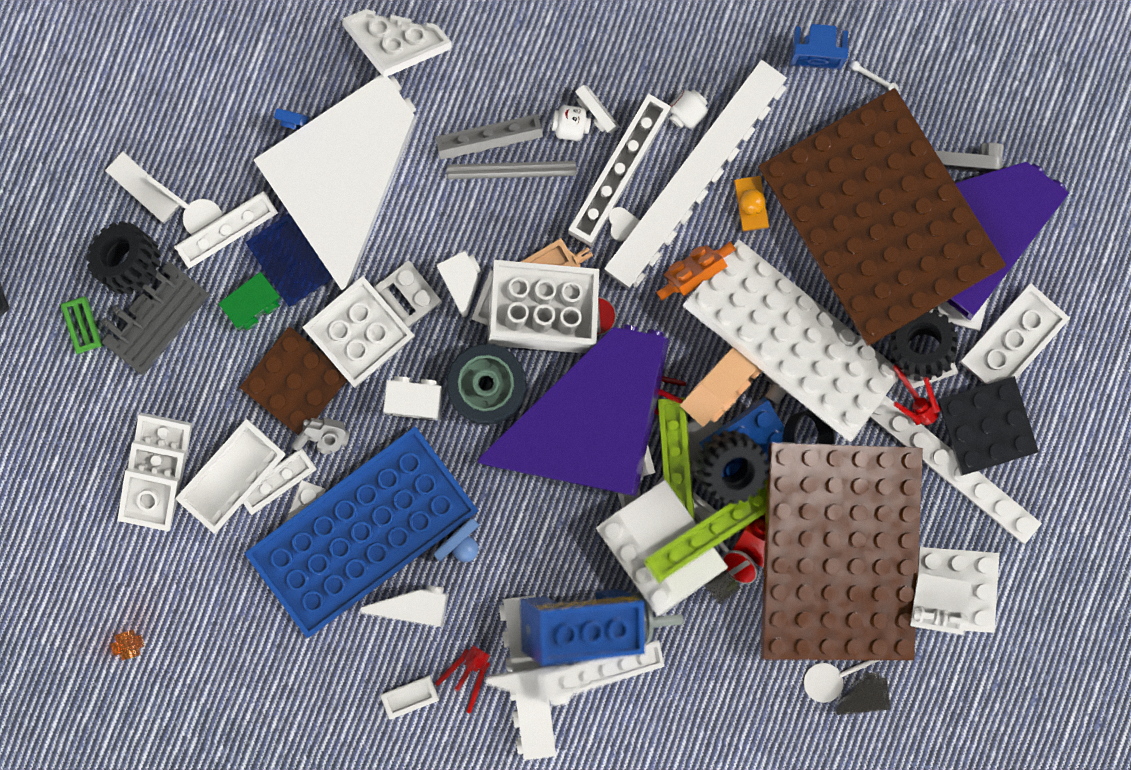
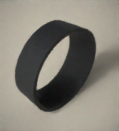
M811 410L797 412L786 422L783 432V443L797 444V428L805 415L810 417L817 427L818 444L835 445L836 443L835 430Z

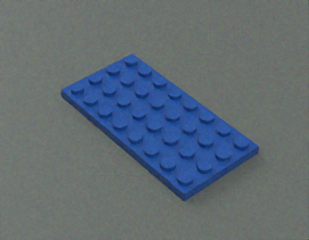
M415 426L244 554L308 639L479 510Z

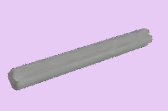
M575 161L447 165L448 179L575 176L577 173Z

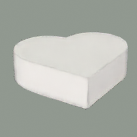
M622 207L614 208L609 215V222L612 225L611 237L617 242H624L640 220Z

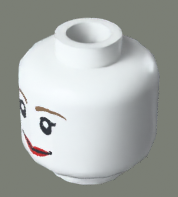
M562 105L559 111H554L552 131H555L556 136L560 139L580 141L583 133H589L591 118H586V111L583 108Z

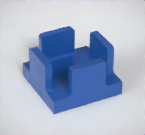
M811 24L809 35L805 36L804 44H800L801 27L796 26L793 31L789 65L841 70L848 59V31H842L839 47H837L836 26Z

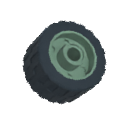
M491 343L477 344L459 353L454 362L451 363L446 377V390L451 404L462 417L475 424H499L506 419H510L520 409L526 396V376L521 363L508 349ZM489 378L494 381V385L489 391L480 389L482 380Z

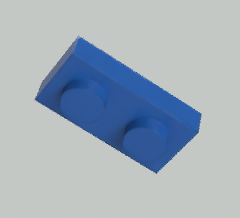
M276 108L274 115L275 119L281 120V126L297 130L300 129V126L308 124L310 116Z

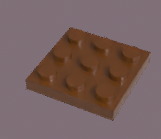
M289 326L239 388L299 435L303 430V421L305 419L310 420L311 418L317 419L348 380L325 354Z

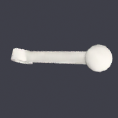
M858 61L850 63L851 70H858L885 86L888 91L896 88L898 91L899 87L896 83L890 84L861 67Z

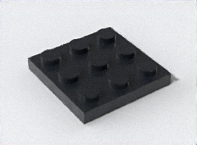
M1015 376L937 400L961 476L1039 452Z

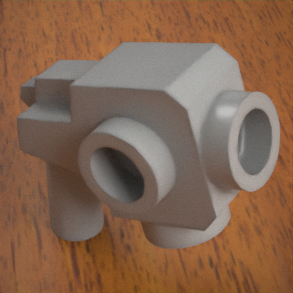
M325 417L322 420L315 418L305 419L303 421V430L291 445L295 450L300 451L306 442L311 440L316 442V449L320 453L331 454L332 451L340 450L341 446L346 447L350 432L345 430V425L341 421Z

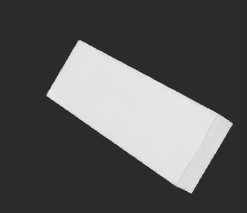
M123 151L105 170L164 224L181 207V205L147 181L146 176L149 174Z
M302 448L277 464L243 504L249 513L253 515L318 469Z

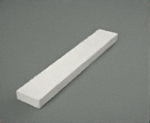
M659 640L651 641L648 645H645L644 655L588 660L537 675L542 703L664 667Z

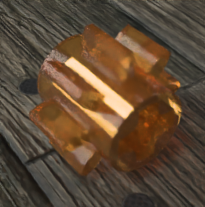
M134 629L114 635L116 642L110 644L113 656L120 654L121 661L141 655L139 648L145 647L142 634L135 636Z

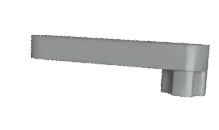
M981 143L980 154L935 152L946 169L990 173L1002 169L1004 145L999 143Z

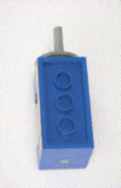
M622 589L596 591L595 600L556 603L546 596L520 598L521 652L541 665L644 655L645 645H648L652 639L653 628L683 625L684 622L682 614L653 617L652 608L641 592L628 593Z

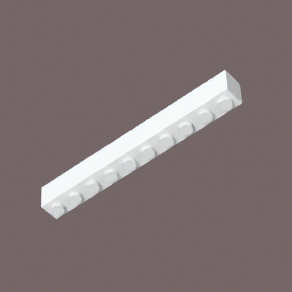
M761 60L604 268V272L627 290H630L632 286L637 288L646 276L642 272L648 264L651 267L655 265L662 255L658 251L663 244L670 245L677 235L674 231L679 223L685 225L693 214L690 211L691 207L695 202L700 205L709 193L706 187L711 181L716 183L724 173V170L721 169L726 161L731 163L740 151L737 146L742 139L747 142L756 130L752 126L757 119L763 121L770 112L771 108L768 105L772 99L775 98L778 101L787 88L784 86L787 78L765 61Z

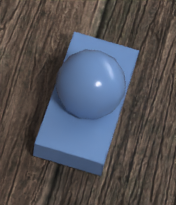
M471 518L434 552V556L439 561H442L453 551V555L460 562L466 563L474 560L478 555L479 548L476 540L468 536L480 526L478 522Z

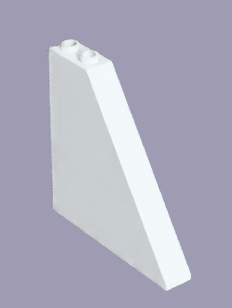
M379 75L254 159L343 292L351 285L416 121L413 114L416 108L408 97L406 99L402 98L398 92L402 88L394 76L389 78L388 76L383 77Z

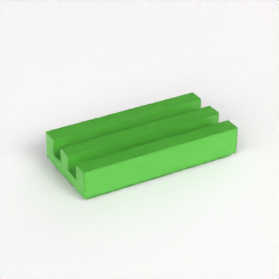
M87 296L60 304L76 354L79 355L85 351L103 347ZM81 303L83 305L89 323V327L94 339L93 343H91L87 328L79 307V304ZM73 306L85 342L84 346L80 344L69 307Z

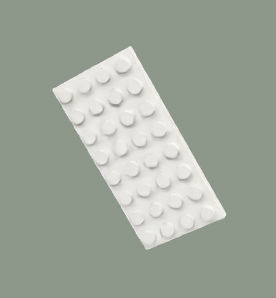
M739 239L733 245L736 251L723 258L728 266L709 280H704L687 299L683 307L851 442L899 378L893 369L894 364L873 347H867L862 338Z

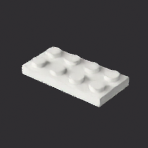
M1030 283L959 362L985 385L1013 376L1017 379L1067 323L1070 317Z

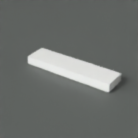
M262 191L174 247L189 269L278 214L266 193Z

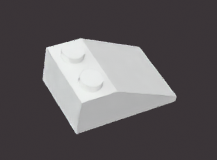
M428 585L426 589L361 607V613L441 627L444 624L449 594L443 593V587Z
M551 664L487 676L486 682L488 685L542 701L537 675L566 667L568 664ZM573 695L551 701L552 706L568 703V698H572Z

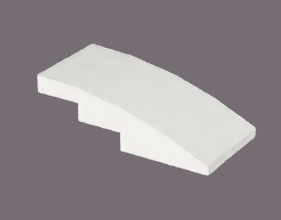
M146 413L138 415L135 440L132 442L129 464L125 470L117 521L164 531L171 530L177 505L175 498L179 495L193 423Z

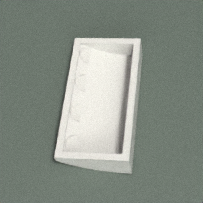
M246 419L175 499L210 531L216 534L283 459L286 453L251 421Z

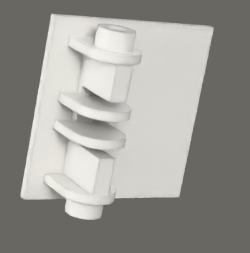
M918 573L910 626L963 635L964 627L967 628L969 618L966 617L972 582Z

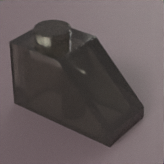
M726 569L703 585L717 604H722L741 589L740 585Z
M879 672L863 673L864 678H857L835 705L834 713L836 715L891 710L887 677L880 676Z

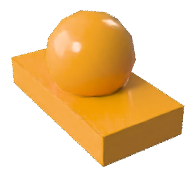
M761 176L735 179L734 184L742 232L769 228Z

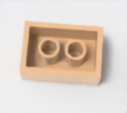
M733 347L680 406L702 427L710 420L715 423L762 370Z

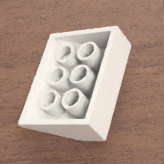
M494 260L487 344L491 343L502 347L587 353L597 342L599 269Z
M666 480L596 527L657 616L668 612L728 568L715 548H712L660 584L653 577L643 561L698 525Z

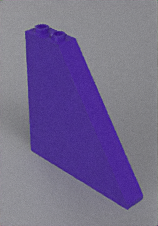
M1026 161L955 183L1006 264V267L946 301L969 320L974 317L1069 194L1063 183L1056 179L1051 180L1044 174V170L1036 164H1030Z
M622 324V328L613 327L479 457L478 463L637 497L670 340L663 336L664 332L648 329L647 333L638 332V327Z

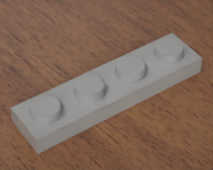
M538 114L436 136L440 160L456 158L473 152L479 153L491 148L506 147L522 141H532L543 137Z

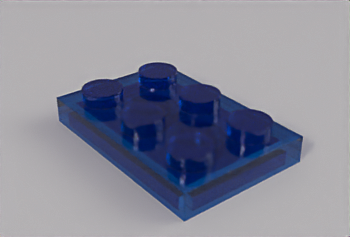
M290 213L245 242L289 308H292L334 279Z

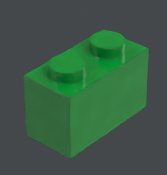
M259 272L218 304L238 330L242 331L245 329L248 331L259 323L258 318L264 313L269 315L280 307L279 302L283 299L265 275Z

